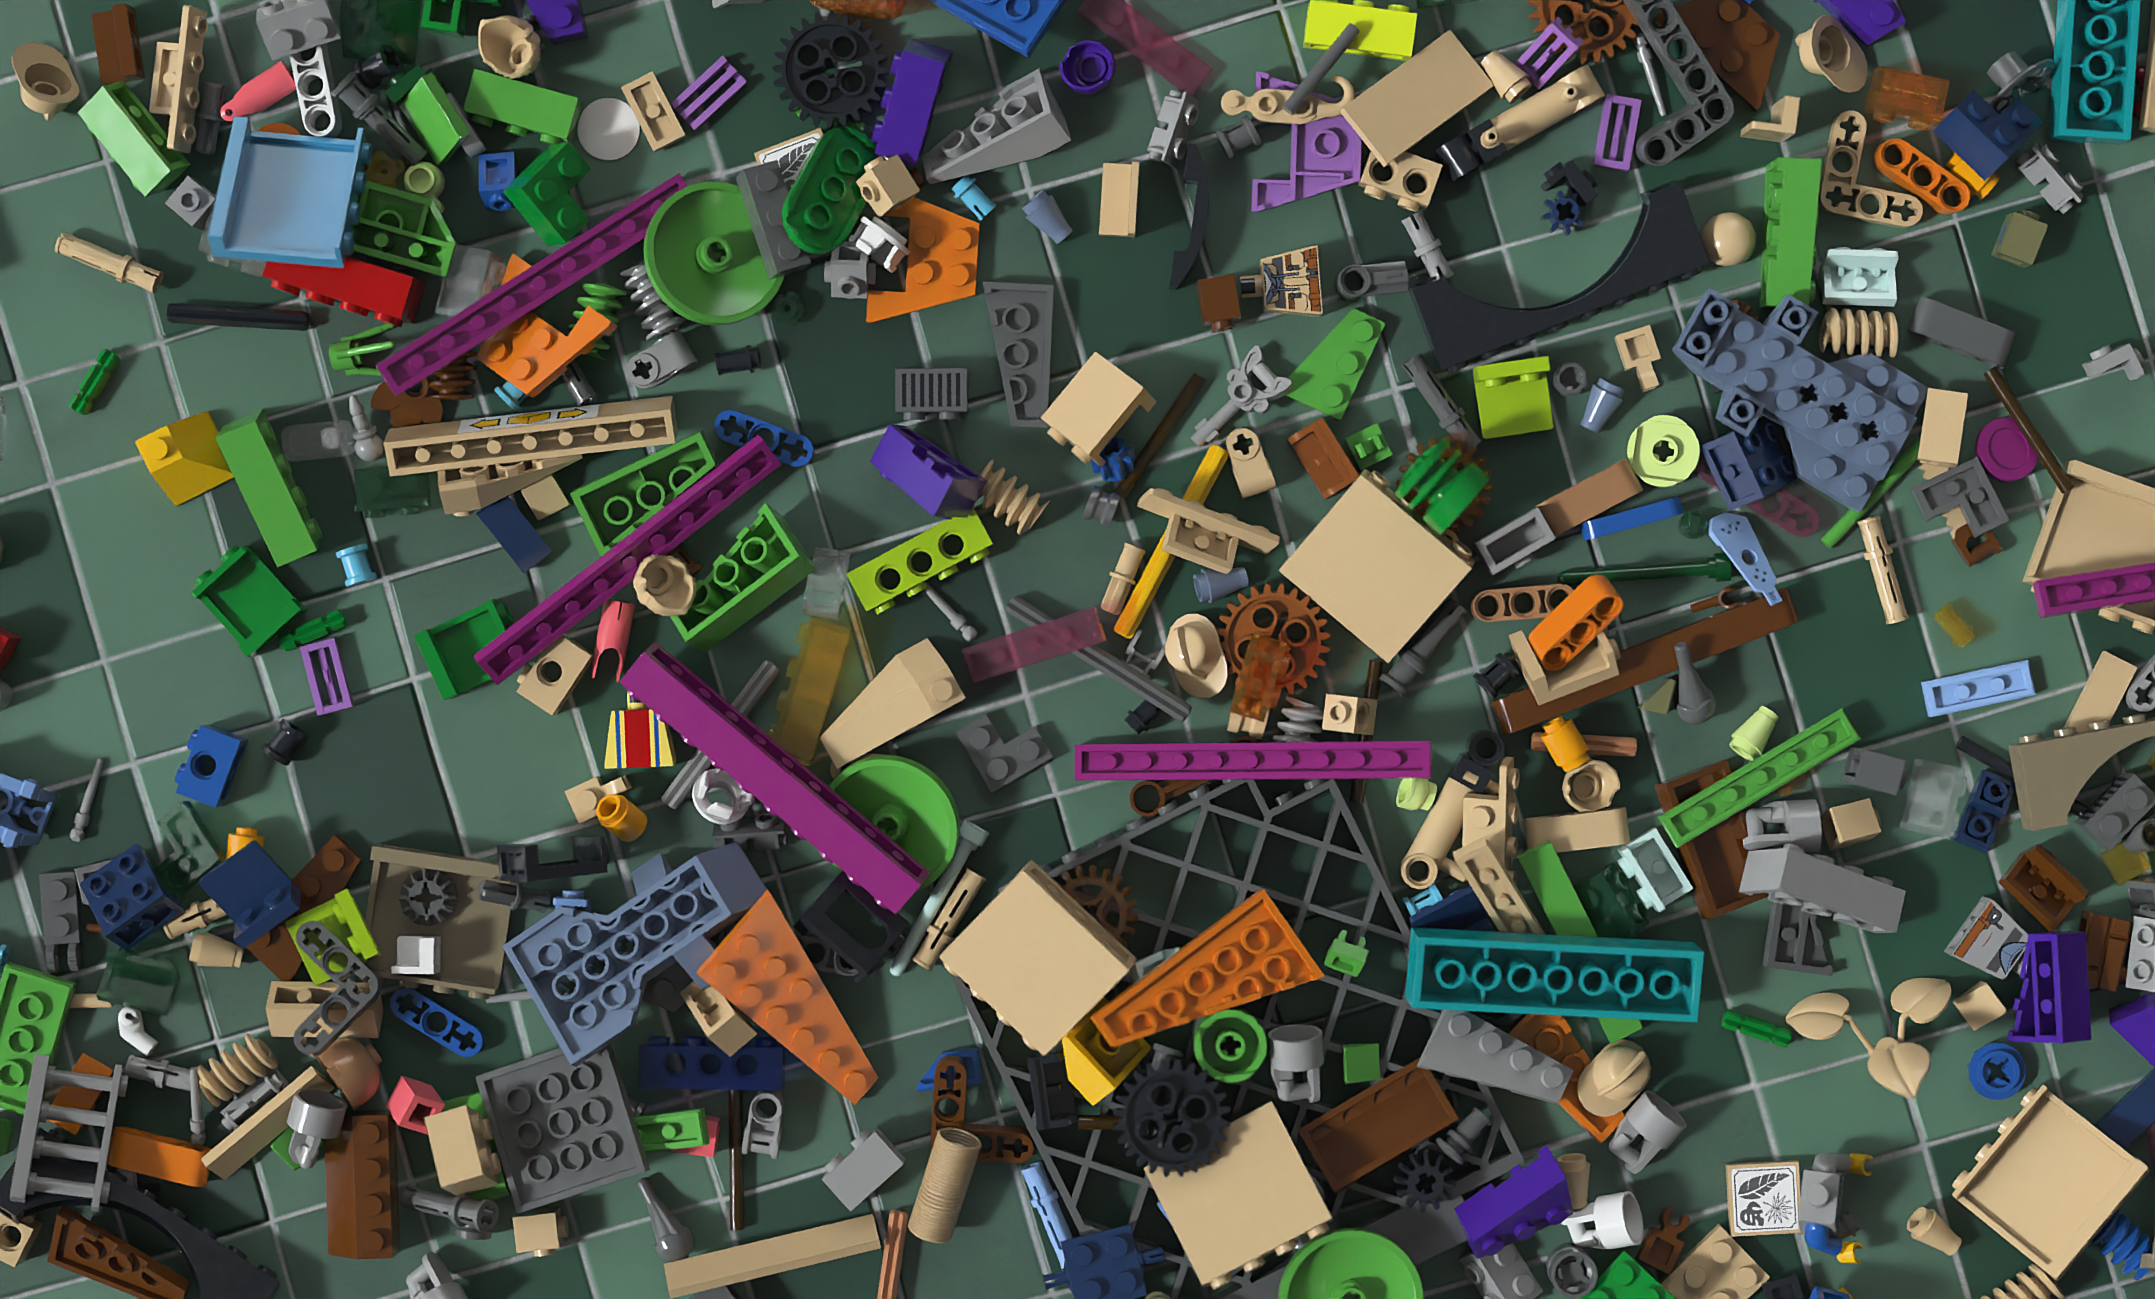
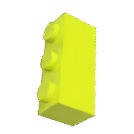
M1310 0L1303 48L1327 51L1346 26L1351 23L1360 30V33L1344 53L1407 61L1412 57L1417 13H1410V8L1402 5H1388V10L1374 8L1373 2L1365 0H1353L1352 5L1338 3V0Z

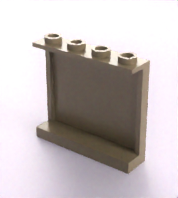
M385 844L373 845L370 860H373L374 864L365 922L381 956L364 963V965L377 976L380 983H384V978L398 980V986L417 989L421 983L434 985L433 991L445 994H454L455 989L469 991V997L478 999H490V994L495 995L500 992L506 956L502 946L508 943L512 910L508 909L507 905L486 902L478 898V887L483 880L506 884L514 882L500 881L498 862ZM422 869L438 870L450 878L456 889L457 900L452 914L443 922L432 926L413 923L412 920L403 914L400 901L398 900L401 884L412 873ZM426 882L424 893L413 897V900L423 901L428 913L430 903L442 898V896L431 894ZM399 936H441V972L435 974H391V966L397 965V938Z

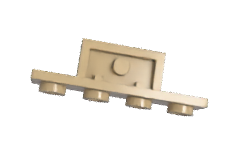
M187 5L183 6L179 43L157 42L149 113L170 116L167 148L181 153H190L191 144L195 140L194 117L195 109L198 107L200 100L198 82L199 74L204 65L202 55L203 39L208 30L206 12Z
M1150 488L1138 502V507L1169 518L1162 551L1224 574H1228L1232 570L1237 545L1262 554H1268L1279 544L1280 536L1270 533L1263 526H1251L1238 521L1231 514L1217 513L1205 508L1202 503L1185 501L1175 497L1170 491L1165 489Z
M1506 757L1500 765L1499 796L1466 793L1463 797L1462 847L1486 837L1516 885L1517 873L1516 871H1511L1512 858L1516 857L1518 847L1517 837H1512V824H1516L1518 820L1519 808L1518 803H1513V790L1518 789L1519 769L1514 768V757Z

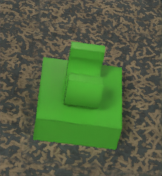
M1378 423L1345 438L1359 471L1393 455Z
M1342 930L1338 938L1334 939L1323 966L1357 977L1366 962L1369 950L1363 949L1365 937L1360 936L1355 946L1346 943L1347 931Z

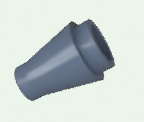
M1044 190L1038 192L1022 207V210L1027 214L1025 218L1051 237L1056 244L1073 231L1065 220L1052 194L1048 196Z
M1599 378L1596 385L1592 384L1585 414L1580 424L1596 433H1600L1602 427L1624 402L1622 397L1626 390L1612 382Z
M1244 566L1232 568L1228 574L1213 569H1201V573L1194 574L1193 576L1195 591L1200 602L1208 601L1213 603L1249 585Z

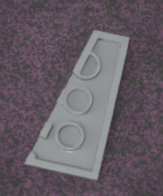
M1461 1010L1442 1011L1416 1066L1427 1070L1443 1072L1445 1075L1473 1080L1479 1082V1084L1507 1089L1513 1093L1551 1103H1558L1574 1071L1472 1013Z

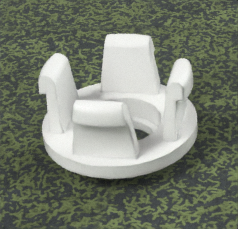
M863 216L860 220L862 223L855 234L850 235L849 242H857L856 246L867 255H871V259L893 273L901 259L905 255L908 256L911 252L904 246L908 240L878 217L874 216L870 221Z
M711 769L701 774L694 783L692 790L693 802L698 812L707 820L722 825L734 823L741 819L755 797L753 794L743 791L737 785L734 778L724 770ZM714 788L725 791L729 795L730 806L718 802L711 804L707 798L708 791Z

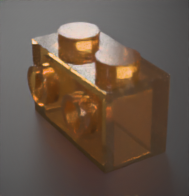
M1257 633L1252 634L1229 712L1264 722L1268 708L1276 709L1281 692L1280 688L1275 687L1277 677H1285L1291 656L1284 655L1287 642Z

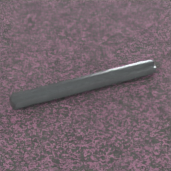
M1013 596L1007 604L1006 611L1172 717L1184 722L1192 710L1190 704L1022 598Z

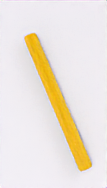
M1213 444L1209 447L1182 498L1183 500L1204 504L1229 457V453L1225 449ZM1166 530L1114 626V631L1125 638L1131 639L1176 556L1162 551Z

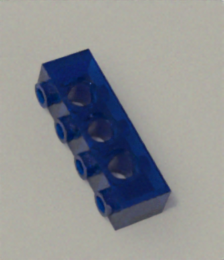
M649 1036V1041L643 1042L639 1046V1089L783 1090L785 1087V1047L781 1043H777L774 1037H757L755 1043H746L731 1057L715 1043L706 1042V1037L686 1036L684 1037V1042H670V1036ZM672 1053L681 1054L686 1060L685 1069L681 1071L673 1070L668 1064V1056ZM710 1053L719 1056L722 1062L721 1069L718 1071L708 1070L703 1063L704 1056ZM743 1054L753 1055L758 1063L757 1069L752 1072L743 1070L739 1065V1057Z

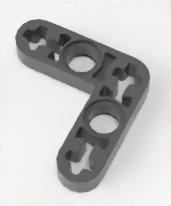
M309 921L298 929L296 934L297 944L339 986L295 1031L294 1044L297 1049L307 1056L314 1057L325 1052L377 1000L381 993V983L377 976L323 924L317 921ZM312 931L316 934L322 931L318 937L328 947L324 953L313 943L306 946L309 941L306 936L308 932ZM337 953H343L348 957V966L341 972H333L329 967L331 957ZM323 954L321 959L317 958V956ZM353 972L364 982H367L369 979L372 980L369 983L371 989L369 994L366 995L364 992L356 995L359 988L348 978ZM338 1003L344 1004L347 1007L346 1018L338 1023L331 1022L328 1018V1011L331 1006ZM320 1018L328 1027L333 1029L330 1034L323 1029L316 1038L319 1041L317 1046L314 1047L309 1044L304 1047V1044L307 1042L304 1035L308 1031L315 1034L322 1027L316 1023Z

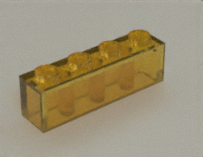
M810 617L808 623L803 621L801 623L796 642L802 644L798 657L792 656L786 672V676L791 677L788 691L781 690L775 709L781 712L777 725L771 724L767 734L801 764L809 767L813 764L820 741L819 737L822 735L853 633L852 628L816 617Z

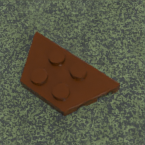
M1692 0L1674 7L1718 79L1755 112L1761 106L1781 34L1743 0ZM1663 12L1658 13L1653 19L1659 26L1664 22ZM1675 39L1683 47L1682 42L1679 39Z

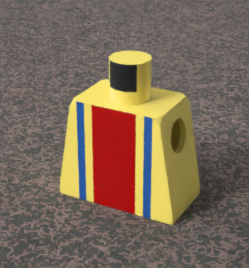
M627 692L628 710H614L611 712L605 769L677 765L669 724L661 722L654 715L652 709H649L642 701L631 697Z

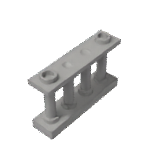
M35 1054L10 1191V1201L25 1203L27 1194H34V1191L93 1198L91 1211L99 1212L100 1203L107 1204L111 1182L104 1181L117 1099L118 1096L125 1097L128 1076L122 1075L123 1065L115 1064L113 1077L55 1070L56 1066L49 1065V1055ZM53 1084L110 1091L107 1113L49 1105L50 1101H43L45 1087H52ZM47 1120L105 1127L101 1148L43 1141V1137L37 1136L39 1122L46 1123ZM40 1155L99 1162L95 1184L37 1177V1173L31 1172L33 1158L40 1159Z

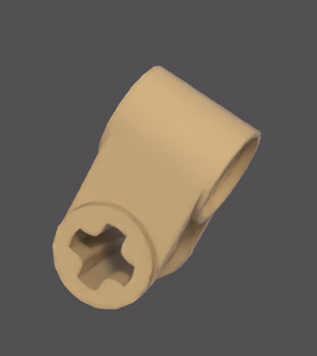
M1245 428L1232 431L1227 437L1226 449L1229 453L1233 466L1232 471L1242 499L1276 488L1267 458L1264 456L1256 434ZM1239 434H1242L1245 439L1251 438L1252 444L1247 447L1248 453L1243 454L1241 450L1233 449V444L1238 442L1237 436Z

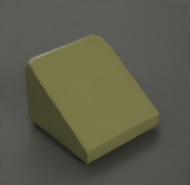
M1665 678L1637 708L1663 715L1669 714L1676 686L1675 680Z

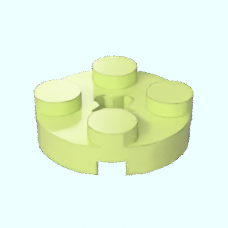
M1659 415L1648 419V421L1643 422L1635 429L1628 442L1627 455L1635 474L1645 483L1655 487H1673L1687 481L1696 470L1700 459V444L1693 429L1683 420L1674 416ZM1663 441L1669 442V448L1674 450V455L1668 456L1665 462L1659 461V455L1654 454V448L1661 447Z

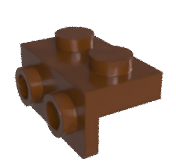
M2040 845L2020 853L1998 882L2049 932L2057 929L2073 906L2085 900L2089 895V891L2081 885L2080 880L2073 874H2070L2056 861L2050 851Z

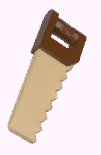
M1922 464L1918 467L1924 471L1923 478L1926 480L1949 470L1948 467ZM1959 506L1941 514L1947 518L1946 525L1952 528L1950 531L1952 543L1968 567L1973 566L1993 552L1999 554L2003 551L2002 546L1992 531L1983 534L1986 541L1968 551L1966 547L1969 537L1973 536V533Z

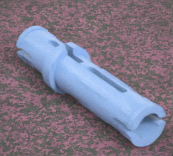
M1038 1161L1021 1169V1173L1033 1197L1030 1200L1032 1206L1038 1209L1057 1254L1060 1266L1063 1269L1065 1259L1060 1241L1073 1237L1057 1201L1059 1194L1056 1189H1052L1042 1161Z

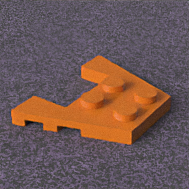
M915 197L900 208L883 216L910 219L908 250L911 252L907 260L906 291L868 290L866 323L873 324L881 320L903 316L911 312L976 296L980 223ZM873 210V217H878L875 211Z
M513 253L501 285L527 270L531 265ZM588 306L570 334L566 336L535 313L529 311L482 341L477 359L522 392L534 398L568 370L566 366L581 353L586 355L594 348V342L604 334L610 335L617 328V325Z

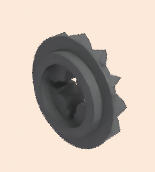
M422 869L412 873L401 884L398 900L400 901L403 914L412 920L413 923L432 926L443 922L452 914L456 905L457 895L455 886L447 875L438 870ZM426 882L431 894L442 896V898L430 903L428 913L423 901L413 900V897L424 893Z

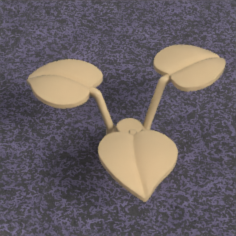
M1914 978L1899 984L1891 994L1892 1008L1902 1013L1899 1018L1897 1040L1891 1037L1882 1038L1877 1042L1876 1046L1871 1044L1854 1019L1846 1015L1850 1008L1848 1000L1835 993H1817L1804 998L1787 1014L1786 1023L1791 1025L1802 1036L1814 1040H1824L1837 1035L1843 1029L1844 1023H1847L1868 1050L1870 1056L1868 1070L1871 1076L1886 1088L1915 1099L1920 1084L1928 1073L1930 1056L1922 1046L1914 1043H1905L1906 1021L1910 1017L1914 1022L1924 1024L1936 1019L1946 1009L1952 995V989L1949 982L1936 978Z

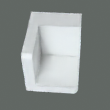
M399 936L397 938V965L391 966V974H435L441 972V936Z

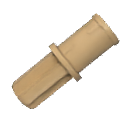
M1128 543L1124 544V549L1115 571H1110L1109 574L1112 578L1101 603L1103 610L1115 615L1120 614L1131 585L1136 584V581L1133 580L1143 555L1146 553L1145 550Z

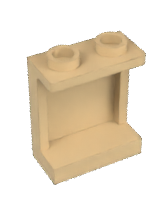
M1094 352L1042 415L1041 419L1050 427L1047 434L1062 446L1069 442L1074 446L1071 452L1081 461L1088 464L1092 460L1102 467L1106 461L1100 456V452L1138 406L1149 412L1157 401L1143 386L1097 352Z
M1607 627L1566 666L1556 671L1546 670L1542 666L1522 630L1509 635L1515 660L1538 705L1619 675L1616 660L1621 658V654L1614 638L1607 639L1606 636L1609 635Z

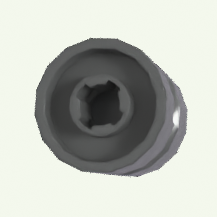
M1561 1244L1555 1247L1547 1257L1545 1263L1546 1273L1555 1289L1563 1296L1581 1298L1589 1294L1595 1287L1598 1279L1597 1268L1591 1257L1582 1248L1574 1244Z

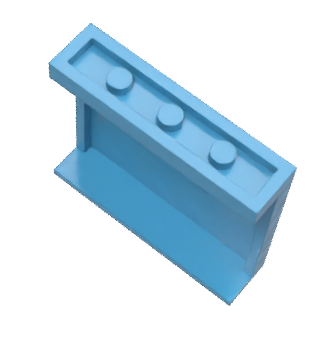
M234 116L208 232L213 256L344 268L346 255L352 254L354 248V234L351 233L352 225L358 224L360 218V203L357 202L358 195L364 194L366 188V174L363 173L364 165H370L372 158L371 143H366L364 128H358L356 140L260 132L251 130L248 117Z

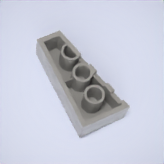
M1784 844L1783 848L1748 851L1739 892L1750 896L1754 893H1768L1767 901L1795 906L1803 905L1801 911L1814 915L1832 916V913H1834L1833 921L1873 933L1897 932L1906 891L1893 887L1892 880L1877 876L1872 878L1863 875L1864 870L1853 866H1843L1842 868L1834 865L1835 860L1833 858L1823 855L1805 854V848L1794 844Z

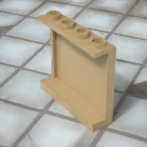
M2077 460L2066 461L2063 469L2074 484V487L2063 494L2056 487L2022 581L2032 585L2031 592L2033 593V583L2037 580L2155 562V488ZM2155 601L2099 609L2098 616L2114 622H2119L2121 617L2133 621V629L2153 634L2155 629Z
M1365 468L1314 530L1283 563L1279 572L1305 594L1309 595L1311 599L1383 660L1389 663L1472 569L1475 560L1471 558L1473 554L1470 549L1457 540L1453 543L1443 533L1441 535L1438 534L1422 520L1423 517L1415 511L1418 507L1411 510L1408 507L1412 501L1405 495L1401 500L1398 499L1394 492L1388 488L1390 483L1383 475L1377 471L1370 473Z
M1032 860L1021 869L1018 875L939 956L944 962L945 968L952 975L963 979L970 986V990L976 998L986 1001L996 1011L998 1018L1004 1024L1014 1027L1022 1035L1025 1044L1032 1050L1039 1051L1043 1056L1130 970L1136 961V958Z
M2042 1085L2039 1090L2033 1087L2025 1095L2020 1103L2024 1108L2016 1118L2010 1115L1998 1129L2001 1136L1993 1145L1987 1142L1975 1156V1160L1978 1163L1969 1173L1964 1170L1952 1184V1187L1956 1189L1952 1196L2058 1282L2150 1170L2139 1159H2135L2051 1093L2045 1085Z
M1272 1101L1231 1122V1126L1220 1128V1131L1227 1136V1141L1216 1140L1215 1144L1219 1148L1220 1154L1209 1151L1207 1153L1210 1161L1209 1165L1200 1159L1196 1161V1173L1191 1170L1189 1165L1184 1166L1183 1177L1179 1176L1176 1168H1171L1168 1177H1164L1161 1166H1158L1153 1174L1149 1173V1165L1143 1168L1204 1287L1212 1285L1215 1290L1228 1284L1233 1280L1231 1274L1244 1268L1246 1273L1265 1264L1263 1257L1275 1251L1278 1256H1281L1297 1247L1296 1240L1306 1235H1309L1310 1239H1314L1329 1231L1330 1229L1327 1224L1334 1221ZM1190 1144L1179 1150L1187 1149L1190 1146Z

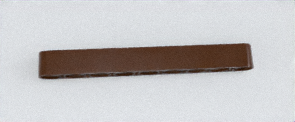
M1788 587L1777 590L1783 601L1771 607L1763 595L1737 605L1732 609L1724 610L1621 650V658L1616 660L1619 675L1542 705H1538L1529 686L1491 701L1503 735L1514 733L1679 669L1674 649L1678 642L1684 641L1688 643L1692 661L1695 663L1798 623L1800 618Z

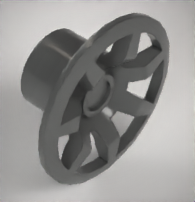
M2011 51L1999 58L1987 72L1990 79L2000 89V92L1995 96L1990 106L2000 114L2016 97L2021 100L2020 91L2023 89L2029 93H2035L2051 76L2055 68L2054 61L2046 59L2029 67L2016 51Z

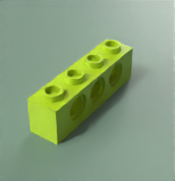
M973 507L968 518L953 517L952 520L947 519L850 571L846 575L866 612L875 609L878 615L895 606L896 603L893 598L906 592L908 597H911L928 588L925 581L937 575L941 581L958 572L956 564L968 558L971 564L988 556L990 554L988 547L994 544ZM950 535H958L964 543L961 553L955 556L948 555L943 547L945 539ZM919 552H926L932 558L931 568L924 573L917 572L912 565L914 555ZM887 569H895L901 578L900 584L892 590L886 589L881 583V575Z

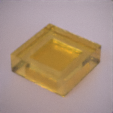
M2122 841L2117 843L2111 850H2105L2099 854L2116 884L2120 886L2151 868L2143 853L2136 854L2128 851Z

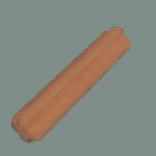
M1543 732L1532 733L1531 750L1549 752L1540 737ZM1581 734L1589 748L1586 751L1587 754L1634 757L1636 755L1637 740L1633 737Z
M891 1210L889 1214L877 1299L897 1298L909 1217L908 1213L902 1210Z

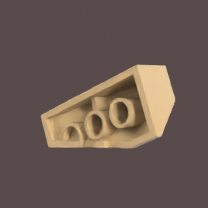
M926 638L895 655L819 738L834 766L838 769L965 699V696L948 665L929 639Z

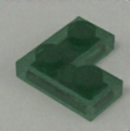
M182 801L157 822L175 852L153 870L161 886L177 898H180L197 884L200 878L226 860L223 852L190 801Z

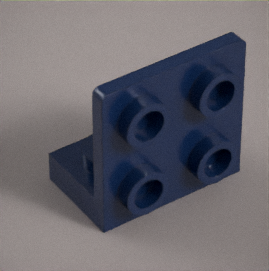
M1765 416L1758 418L1747 437L1737 431H1733L1700 446L1729 511L1759 500L1797 479L1792 460L1786 455L1780 442L1777 427Z
M257 841L247 844L199 880V885L234 921L233 940L242 949L300 909L301 889Z
M139 844L131 846L80 884L104 936L126 951L135 947L185 911L181 900L161 886L143 848Z
M1471 886L1455 890L1447 898L1434 905L1422 907L1409 918L1413 928L1495 932L1479 898Z

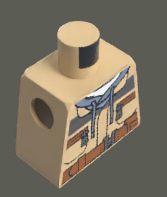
M1310 246L1263 258L1259 262L1260 275L1240 277L1241 298L1262 297L1263 312L1320 317L1323 314L1317 246Z

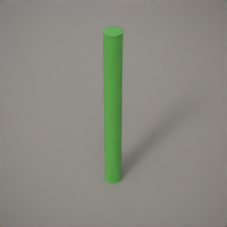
M1921 437L1889 468L1884 479L1877 482L1862 511L1856 513L1849 509L1820 539L1825 546L1832 549L1917 461Z

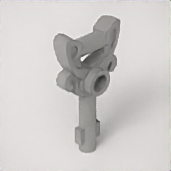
M1255 345L1249 351L1242 362L1240 370L1235 368L1227 373V380L1230 383L1227 389L1231 399L1208 421L1204 418L1194 427L1197 431L1190 438L1199 447L1205 442L1211 444L1220 435L1218 430L1240 409L1247 413H1252L1255 410L1259 414H1266L1271 407L1269 401L1279 399L1293 390L1294 383L1285 377H1277L1265 365L1264 352L1258 345ZM1253 373L1267 387L1265 390L1261 391L1253 387L1250 379Z

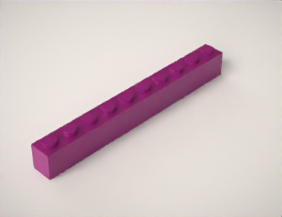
M656 641L641 654L619 682L626 688L631 697L642 701L652 709L654 715L661 722L669 724L677 730L687 744L697 747L709 757V761L719 770H724L736 780L737 785L743 791L753 794L759 799L770 814L784 820L791 826L792 831L799 838L807 840L815 846L825 860L835 863L841 868L851 882L862 886L872 894L875 901L881 907L889 909L896 914L929 875L930 872Z

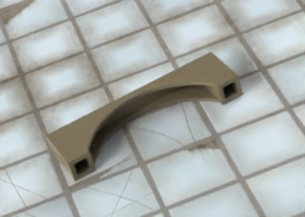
M2145 714L2123 717V724L2111 726L2110 720L2089 723V730L2076 732L2075 727L2053 730V737L2041 739L2040 733L2019 736V743L2008 745L2023 829L2037 831L2069 825L2067 815L2087 780L2103 763L2120 750L2142 739L2155 736V718L2146 719Z

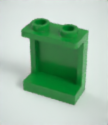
M235 545L221 557L223 564L214 572L211 569L207 570L195 580L194 584L197 587L191 592V595L195 599H200L240 643L238 647L247 657H255L308 609L251 546L239 548Z
M490 599L481 606L436 627L413 635L443 700L452 699L492 680L477 663L474 655L510 628L509 623L513 622L504 602L499 604L497 599Z

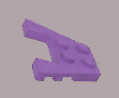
M1256 72L1255 93L1261 89L1295 91L1299 86L1274 78L1264 72ZM1311 93V95L1327 103L1340 102V100L1321 93ZM1343 115L1332 118L1325 117L1302 125H1291L1290 180L1253 179L1251 213L1262 212L1360 182L1362 139Z

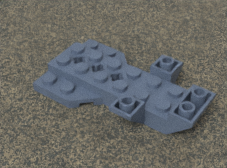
M1707 288L1672 351L1694 374L1723 391L1716 419L1745 437L1749 436L1760 414L1784 428L1786 440L1790 442L1795 461L1792 463L1796 477L1854 512H1861L1877 482L1884 479L1917 420L1915 415L1927 395L1928 387L1870 352L1866 356L1861 354L1826 363L1799 347L1797 344L1802 342L1818 312L1789 294H1786L1766 320L1760 323L1738 309L1739 305L1711 288ZM1807 388L1810 391L1811 400L1803 403L1801 401L1803 395L1799 394V391ZM1838 407L1841 419L1833 421L1831 419L1833 413L1829 412L1830 408ZM1868 425L1871 437L1863 439L1861 436L1864 432L1860 431V426Z
M738 842L698 854L674 871L663 853L660 852L631 872L637 896L608 916L560 906L502 946L571 1066L577 1067L633 1029L636 1025L645 984L676 962H679L701 990L704 991L711 986L696 973L699 967L718 947L717 943L711 938L739 919H742L767 890ZM628 941L635 943L631 954L624 952V950L628 949L626 946ZM599 961L606 963L601 974L595 973V970L599 969L596 965ZM570 981L576 983L572 994L566 993V990L569 989L567 984Z

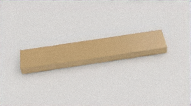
M870 1214L665 1263L664 1269L670 1298H676L880 1249L881 1245L874 1216Z

